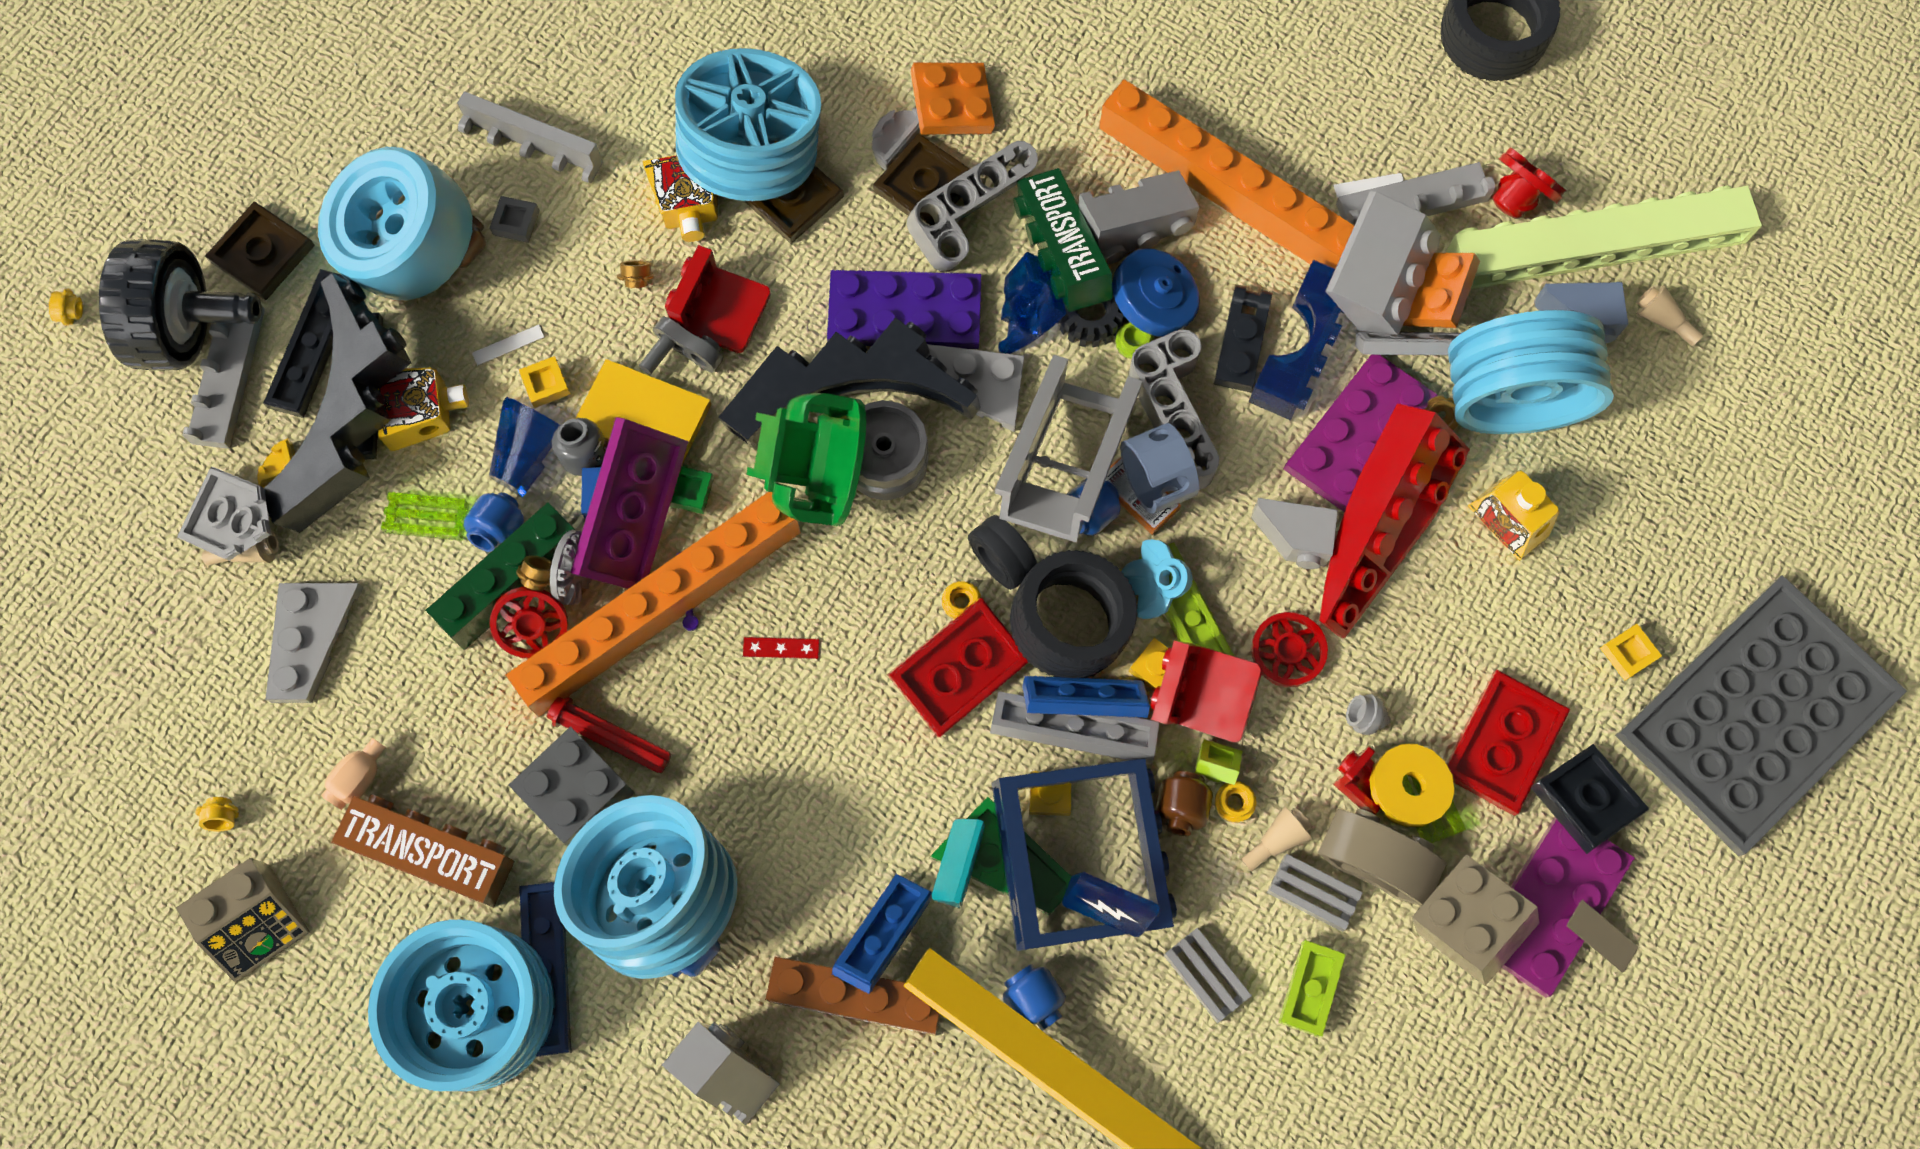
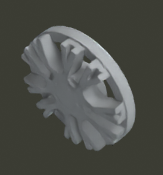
M569 530L563 535L557 545L551 565V594L553 598L564 605H574L581 602L582 588L589 589V583L592 580L570 573L582 534L581 531Z

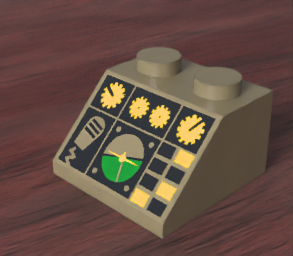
M253 858L247 859L176 907L177 912L197 945L234 982L240 981L310 933L270 865Z

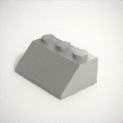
M1370 191L1326 289L1327 294L1359 331L1399 335L1404 321L1410 314L1411 304L1417 290L1424 282L1425 272L1430 260L1439 247L1440 233L1427 215L1377 191Z

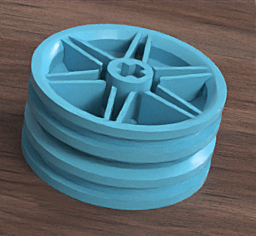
M739 48L709 54L694 62L682 74L675 92L676 154L682 169L696 184L711 193L725 198L742 201H760L787 194L799 187L809 177L814 169L817 158L821 98L815 82L805 70L778 54L757 49Z
M1532 311L1496 318L1461 333L1448 347V360L1451 364L1450 377L1454 384L1452 394L1456 405L1454 410L1456 422L1465 429L1486 434L1534 433L1572 425L1605 410L1612 403L1614 394L1610 383V367L1606 363L1608 352L1607 345L1604 342V326L1601 321L1591 315L1575 311Z
M638 796L609 806L595 815L579 830L565 850L558 866L554 884V901L560 921L568 932L612 969L632 978H659L678 972L691 965L715 944L726 928L735 906L738 887L737 874L733 860L727 850L685 806L675 800L662 796ZM653 845H656V849H655V850H654V849H651V848H649V847H651V846H653Z
M470 920L439 921L424 926L404 938L393 948L380 966L369 997L368 1022L371 1037L384 1063L397 1076L412 1085L433 1091L468 1092L491 1089L510 1081L524 1071L537 1057L536 1054L540 1047L544 1046L553 1023L554 1015L552 1013L553 1008L555 1009L554 988L551 976L548 974L538 952L519 936L503 929ZM453 957H458L461 961V966L458 971L451 973L447 969V963ZM497 964L501 966L503 972L498 980L492 981L494 967ZM423 990H427L428 993L425 998L424 1007H421L418 1004V996ZM468 999L474 1000L471 1004L474 1010L473 1015H467L469 1007L466 1002ZM510 1006L514 1011V1017L510 1022L505 1023L498 1016V1011ZM433 1032L441 1036V1044L436 1049L431 1048L428 1043V1037ZM479 1040L483 1045V1053L478 1057H473L476 1042Z

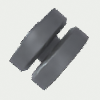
M885 400L865 404L866 438L857 490L870 498L880 500L904 497L916 489L926 475L928 442L924 424L913 410L901 403Z

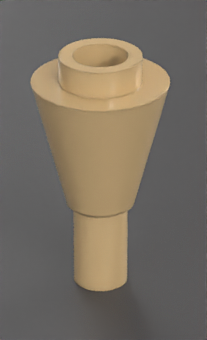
M1665 285L1659 289H1656L1654 286L1650 287L1636 302L1640 306L1636 313L1637 315L1670 331H1675L1691 346L1695 345L1703 337V334L1685 319L1686 316Z
M271 531L270 536L231 560H226L206 550L202 552V560L207 566L226 561L271 563L278 552L279 543L275 533Z
M1284 806L1261 838V843L1242 857L1241 860L1252 872L1270 856H1276L1311 840L1312 838L1307 831L1313 826L1298 808L1290 812Z

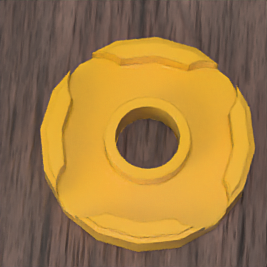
M1400 744L1386 751L1373 765L1369 779L1371 796L1375 804H1379L1380 808L1385 812L1384 815L1389 820L1405 827H1423L1441 818L1451 806L1455 791L1453 776L1445 761L1433 750L1418 744ZM1404 776H1412L1419 782L1421 790L1418 796L1410 795L1405 791L1402 783Z

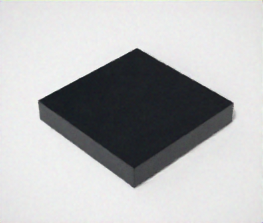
M1594 744L1537 781L1531 787L1586 854L1649 810V807Z

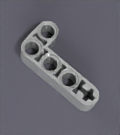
M1025 141L1011 143L921 199L909 213L907 218L909 233L929 263L936 270L942 272L953 270L967 256L969 243L957 222L1016 186L1017 180L1024 179L1036 167L1038 157L1035 148ZM1018 160L1020 164L1015 165L1007 172L1005 167L1010 161L1015 162ZM980 175L988 176L993 181L994 188L985 186L980 179ZM950 194L960 195L964 201V207L955 205L950 198ZM920 212L929 213L934 219V225L924 224L920 218ZM941 244L950 245L955 251V258L945 256L941 250Z
M1178 330L1137 348L1132 355L1128 377L1143 381L1138 398L1154 428L1170 423L1176 429L1181 428L1189 432L1191 436L1185 438L1184 441L1193 461L1197 465L1199 488L1203 489L1211 484L1219 466V456L1179 381L1180 378L1189 375L1195 369L1201 351V342L1195 333L1189 330ZM1182 349L1187 351L1190 356L1185 358L1179 357L1173 351ZM1150 364L1156 371L1144 372L1138 366ZM1167 396L1173 401V404L1162 405L1155 398Z

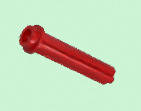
M557 697L549 708L547 718L552 720L554 727L558 728L562 725L569 728L571 726L578 734L656 773H663L670 762L671 753L573 704V699L570 697L564 699Z

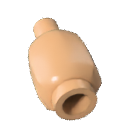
M372 738L362 751H353L347 754L325 780L326 790L321 796L340 810L346 804H350L353 796L361 798L377 774L376 759L386 747Z

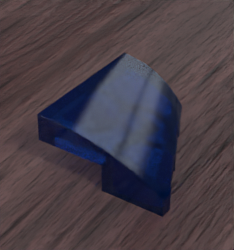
M1029 252L1024 254L1005 277V302L1002 307L1001 320L1008 322L1007 337L998 344L1000 353L1011 354L1027 346L1050 330L1066 314L1062 298L1056 299L1053 293L1050 271L1044 272L1038 256Z
M506 397L502 403L489 472L490 478L523 498L544 470L545 466L542 461L552 449L551 440L560 424L538 411Z

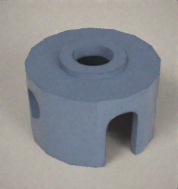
M1165 423L1121 442V459L1131 488L1143 508L1150 514H1155L1198 495L1200 488L1195 463L1183 437L1173 425ZM1167 491H1175L1171 494L1161 497L1163 493Z

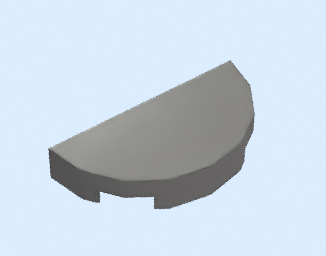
M912 108V111L903 110L896 113L895 110L890 111L875 126L872 134V151L877 163L884 170L892 164L915 136L920 133L917 108Z

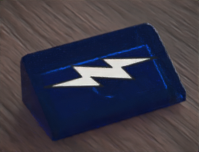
M1081 872L1071 877L1062 900L1064 907L1134 937H1139L1145 932L1159 914L1161 908L1159 904L1086 872Z

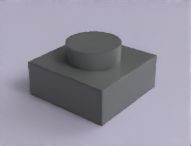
M500 196L489 229L494 236L529 243L540 210L536 203Z

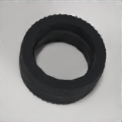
M1449 0L1441 22L1440 35L1442 45L1451 61L1461 68L1462 71L1473 75V77L1486 79L1487 81H1503L1514 79L1517 76L1520 77L1536 65L1552 41L1559 23L1560 2L1558 0ZM1482 2H1495L1511 7L1524 17L1531 30V36L1518 41H1503L1488 36L1474 25L1467 8Z
M1067 550L1066 552L1054 553L1041 560L1027 573L1012 602L1010 629L1019 652L1023 654L1022 656L1033 667L1053 677L1087 678L1107 668L1117 659L1129 643L1137 621V600L1127 577L1125 578L1124 573L1117 566L1115 567L1112 562L1092 552ZM1053 585H1072L1087 591L1100 602L1107 615L1109 628L1107 637L1102 643L1095 646L1075 647L1058 640L1045 628L1037 613L1036 601L1038 595L1043 589Z

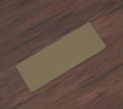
M1584 900L1580 901L1567 923L1569 929L1621 972L1626 970L1638 949L1636 944Z

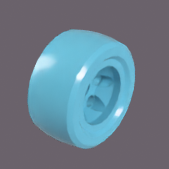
M401 147L374 149L357 157L348 164L330 185L323 199L318 217L320 247L328 263L347 280H352L361 288L392 300L407 301L421 298L444 284L460 266L468 250L472 235V212L469 201L460 186L430 160ZM404 195V202L398 205L400 197ZM383 209L382 216L376 220L377 213ZM379 236L378 243L372 245L373 239Z

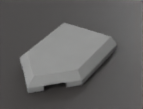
M211 466L177 538L226 560L233 559L271 535L264 488Z

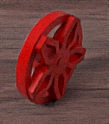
M527 587L515 588L502 595L495 603L490 616V630L496 643L509 654L527 659L549 645L546 631L551 632L561 628L559 634L554 639L556 640L567 632L568 627L567 612L561 602L553 598L552 594L546 590L536 591ZM526 596V598L523 601V607L518 601L512 600L518 597ZM533 597L539 598V605L537 607L530 606ZM545 601L552 605L555 610L548 609L542 612L545 609ZM504 605L515 609V614L510 613ZM498 613L508 621L501 632L497 623ZM548 617L560 619L554 622H546ZM513 629V632L515 634L505 637L508 634V632ZM541 637L542 646L535 639ZM524 639L533 649L521 648L513 645V643Z
M1283 612L1267 618L1258 627L1252 639L1251 654L1253 662L1261 665L1263 670L1262 676L1277 686L1298 687L1309 683L1321 672L1327 660L1328 645L1323 631L1313 620L1299 613ZM1288 621L1301 623L1307 629L1299 630L1297 634L1293 633V627ZM1278 622L1282 625L1286 633L1282 635L1279 634ZM1272 625V636L1275 640L1269 638L1260 641L1264 630ZM1314 634V637L1306 644L1302 637ZM1317 641L1320 647L1318 662L1312 653L1307 652ZM1267 646L1273 648V653L1259 651V648ZM1262 659L1268 661L1276 659L1272 664V672L1264 665ZM1302 659H1306L1314 670L1301 664ZM1280 664L1287 667L1283 677L1278 676ZM1294 666L1297 671L1306 674V676L1301 678L1288 679L1294 671Z

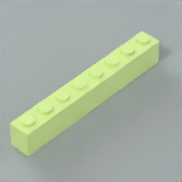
M1727 185L1707 193L1696 194L1690 191L1682 193L1675 198L1660 200L1654 197L1646 199L1639 204L1628 206L1617 203L1607 206L1603 210L1587 212V210L1581 209L1573 211L1566 216L1555 218L1544 215L1534 218L1530 222L1515 224L1512 221L1500 223L1494 228L1482 230L1471 227L1455 234L1446 253L1476 254L1480 264L1471 289L1746 244L1762 224L1749 187L1732 188Z

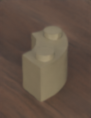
M1338 809L1318 854L1339 871L1374 885L1392 898L1422 906L1435 891L1447 864L1442 858L1433 853L1435 846L1423 838L1417 836L1409 838L1380 824V818L1369 811L1357 809L1354 814Z

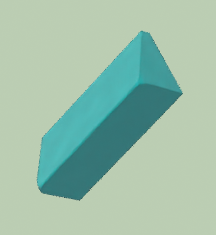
M956 819L953 822L932 892V899L934 901L957 908L963 906L985 831L984 821L978 819Z

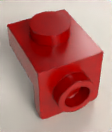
M1368 746L1359 754L1352 750L1337 767L1342 774L1333 785L1360 809L1376 815L1381 808L1379 804H1375L1371 796L1369 782L1372 768L1375 764L1370 758L1376 751Z

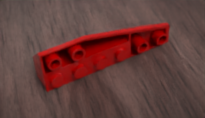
M1397 403L1360 473L1334 542L1333 555L1330 559L1319 618V621L1338 637L1346 638L1435 518L1441 504L1447 499L1449 489L1459 470L1466 462L1470 448L1436 412Z

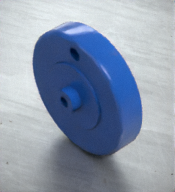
M1150 248L1136 250L1122 261L1114 273L1112 289L1115 301L1126 319L1143 332L1163 337L1172 332L1183 330L1196 317L1200 306L1197 284L1189 270L1172 255Z

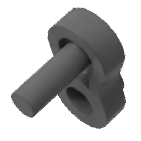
M663 316L653 327V332L659 340L641 361L639 367L651 375L668 352L673 349L702 369L713 373L723 361V357L719 353L722 349L710 337L703 335L699 338L672 319Z

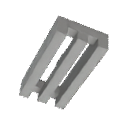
M1288 854L1284 855L1267 891L1268 894L1342 932L1347 929L1348 921L1353 915L1357 901L1360 900L1363 893ZM1288 868L1347 897V902L1288 873ZM1282 881L1342 911L1340 917L1281 888Z
M1198 927L1164 954L1167 961L1216 1023L1222 1021L1228 1014L1252 996ZM1195 941L1237 994L1235 998L1232 999L1190 945L1192 942ZM1181 951L1185 953L1225 1004L1224 1007L1219 1009L1177 954Z

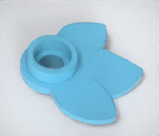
M1154 539L1144 540L1141 546L1142 559L1126 564L1121 571L1124 573L1125 578L1127 577L1129 580L1128 582L1131 584L1135 595H1139L1136 612L1137 617L1142 619H1152L1165 614L1172 600L1184 595L1190 589L1193 580L1190 568L1182 560L1173 557L1166 543ZM1170 573H1172L1173 580L1171 584H1169Z

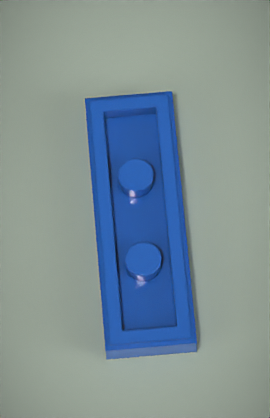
M1024 676L1022 688L1027 713L1148 718L1150 704L1144 681Z
M895 874L833 965L832 975L870 994L930 903L932 892Z

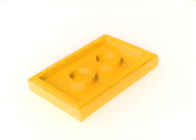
M605 359L576 418H587L595 422L607 443L609 442L616 417L687 440L689 442L684 455V462L712 404L710 399Z

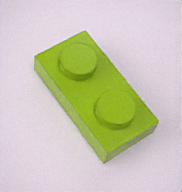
M1307 940L1302 941L1278 1023L1316 1037H1323L1346 954Z

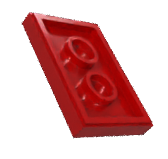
M978 598L890 671L887 676L933 733L940 738L1028 663V660L1019 652L1012 635L982 598Z
M1499 670L1494 671L1446 763L1452 773L1453 783L1507 813L1516 816L1519 814L1571 709Z

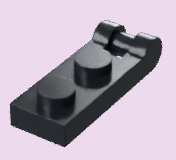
M1235 284L1213 385L1251 393L1273 292L1261 289V292L1257 293L1246 290L1247 286ZM1242 305L1256 308L1255 316L1241 313Z

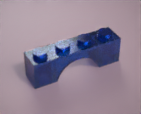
M1315 260L1312 261L1292 306L1306 324L1308 343L1298 351L1290 354L1268 356L1255 384L1249 403L1288 420L1292 419L1296 408L1304 411L1314 390L1307 387L1310 377L1319 378L1328 357L1321 354L1324 346L1328 344L1333 347L1342 328V325L1336 323L1339 313H1343V311L1326 292L1335 268Z

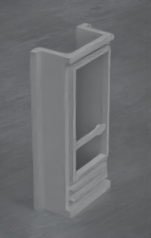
M1053 355L995 487V494L1002 496L999 519L1077 543L1084 521L1089 522L1143 381L1127 377L1119 399L1065 383L1068 359ZM1061 399L1113 414L1090 472L1050 460L1047 456H1037ZM1034 462L1044 468L1051 467L1087 478L1080 498L1027 483L1026 480Z

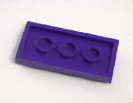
M831 270L827 342L837 332L846 339L851 335L865 346H872L893 319L897 318L905 325L908 322H912L922 329L927 336L925 339L929 345L979 349L981 274Z

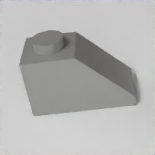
M1258 498L1252 510L1251 518L1286 561L1296 562L1298 567L1304 569H1318L1320 566L1325 567L1333 555L1338 510Z

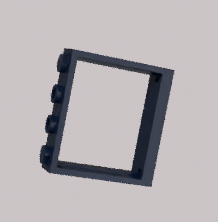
M1145 759L1002 777L991 783L1017 951L1174 927L1173 918L1177 915L1176 902L1173 894L1168 893L1165 877L1169 875V861L1165 851H1161L1158 836L1162 833V820L1159 811L1154 810L1151 795L1155 791V779L1152 770L1147 768ZM1128 775L1152 917L1137 919L1136 921L1142 925L1130 920L1040 934L1018 790Z

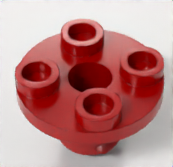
M1510 147L1506 153L1503 152L1498 160L1513 171L1510 175L1500 179L1498 190L1493 195L1494 204L1507 216L1519 219L1526 211L1533 210L1538 205L1541 193L1557 205L1563 199L1562 195L1566 192V189L1541 169L1536 168L1513 148Z

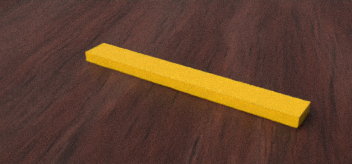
M931 948L925 952L903 987L1121 1148L1202 1149Z

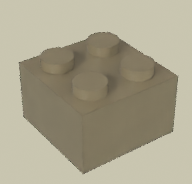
M1467 854L1412 916L1417 934L1484 986L1491 981L1540 923L1538 908L1535 904Z

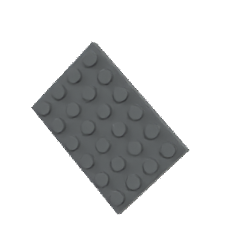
M1781 575L1752 601L1615 736L1739 857L1745 855L1907 690L1791 582Z

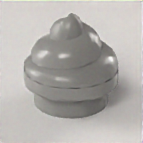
M1372 694L1357 695L1348 705L1346 720L1357 733L1372 735L1390 723L1387 709L1383 701Z

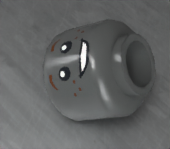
M587 418L567 420L558 427L551 440L552 449L561 465L567 472L575 476H582V468L601 467L608 446L600 428L595 422Z

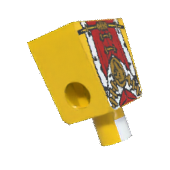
M677 155L643 161V166L665 227L667 229L680 227L682 239L686 242L701 240L704 237L702 223L718 219V195L705 190L688 177L682 169Z
M405 368L379 389L385 398L386 404L384 407L391 421L378 430V435L390 451H396L448 433L451 429L449 410L469 407V397L465 385L446 387L442 377L433 368Z
M1521 470L1497 481L1468 505L1519 561L1550 536L1560 513L1558 507L1546 495L1544 487L1537 482H1533Z

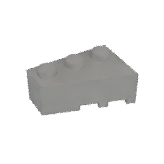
M1179 170L1140 179L1138 182L1140 187L1123 190L1119 184L1110 186L1108 189L1110 194L1094 198L1090 191L1080 194L1078 206L1107 264L1120 261L1127 253L1136 249L1151 248L1160 239L1172 234L1174 236L1182 235L1195 225L1199 205Z
M697 1022L662 1064L666 1070L697 1097L716 1108L721 1103L724 1106L722 1110L731 1117L735 1115L745 1125L748 1124L780 1085L778 1081L740 1049L745 1042L727 1026L718 1025L716 1022H713L711 1025Z

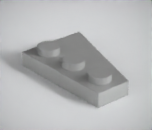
M927 344L930 351L928 356L931 355L942 362L947 368L946 373L955 380L962 377L978 390L976 395L978 396L981 408L976 415L982 418L986 416L1002 423V427L1015 432L1024 356Z
M279 583L265 700L270 703H312L332 659L329 655L339 633L343 634L349 621L346 617L354 600L358 601L363 590L359 583Z

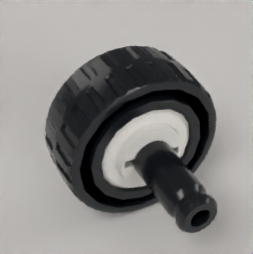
M156 239L126 240L111 250L104 263L99 285V315L102 331L114 357L121 364L132 369L157 371L185 369L200 354L208 323L240 324L247 322L248 324H256L261 318L262 305L255 293L243 295L234 292H207L204 275L196 256L187 246L180 242Z

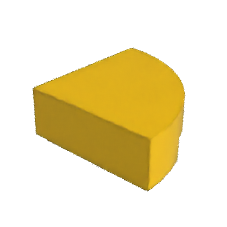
M288 438L275 444L263 465L259 467L257 474L259 486L266 487L281 473L295 455L293 443Z

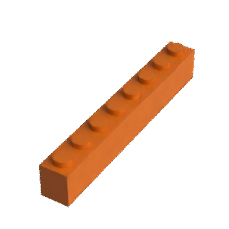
M1125 79L1122 80L1102 105L1100 130L1167 173L1179 170L1189 187L1332 278L1355 225Z
M767 492L505 674L527 707L538 717L549 711L550 706L557 697L563 699L569 697L684 616L688 610L697 607L799 535L801 531L798 521L780 512L772 502L773 492Z

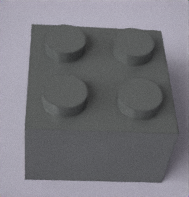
M571 726L508 784L567 846L579 830L595 815L615 803L629 799L635 793Z

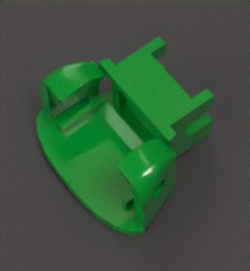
M811 393L795 396L789 401L787 409H777L776 416L757 412L755 420L761 421L762 425L754 468L747 467L746 475L765 480L764 489L768 492H773V504L788 517L807 523L831 526L844 524L856 495L866 438V410L862 400L826 393ZM809 412L823 414L818 416L817 423L808 421ZM780 483L806 486L805 494L808 496V499L795 497L796 488Z

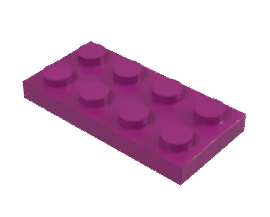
M1371 354L1288 460L1283 470L1345 512L1360 473L1397 403L1425 410L1424 408L1428 406V401L1437 396V394L1381 355Z
M616 417L570 573L627 589L650 574L689 441L627 419Z
M1554 817L1511 888L1537 906L1540 923L1502 968L1545 998L1551 997L1584 943L1583 939L1567 927V923L1580 901L1584 900L1601 915L1635 857L1609 840H1606L1586 854L1557 818Z

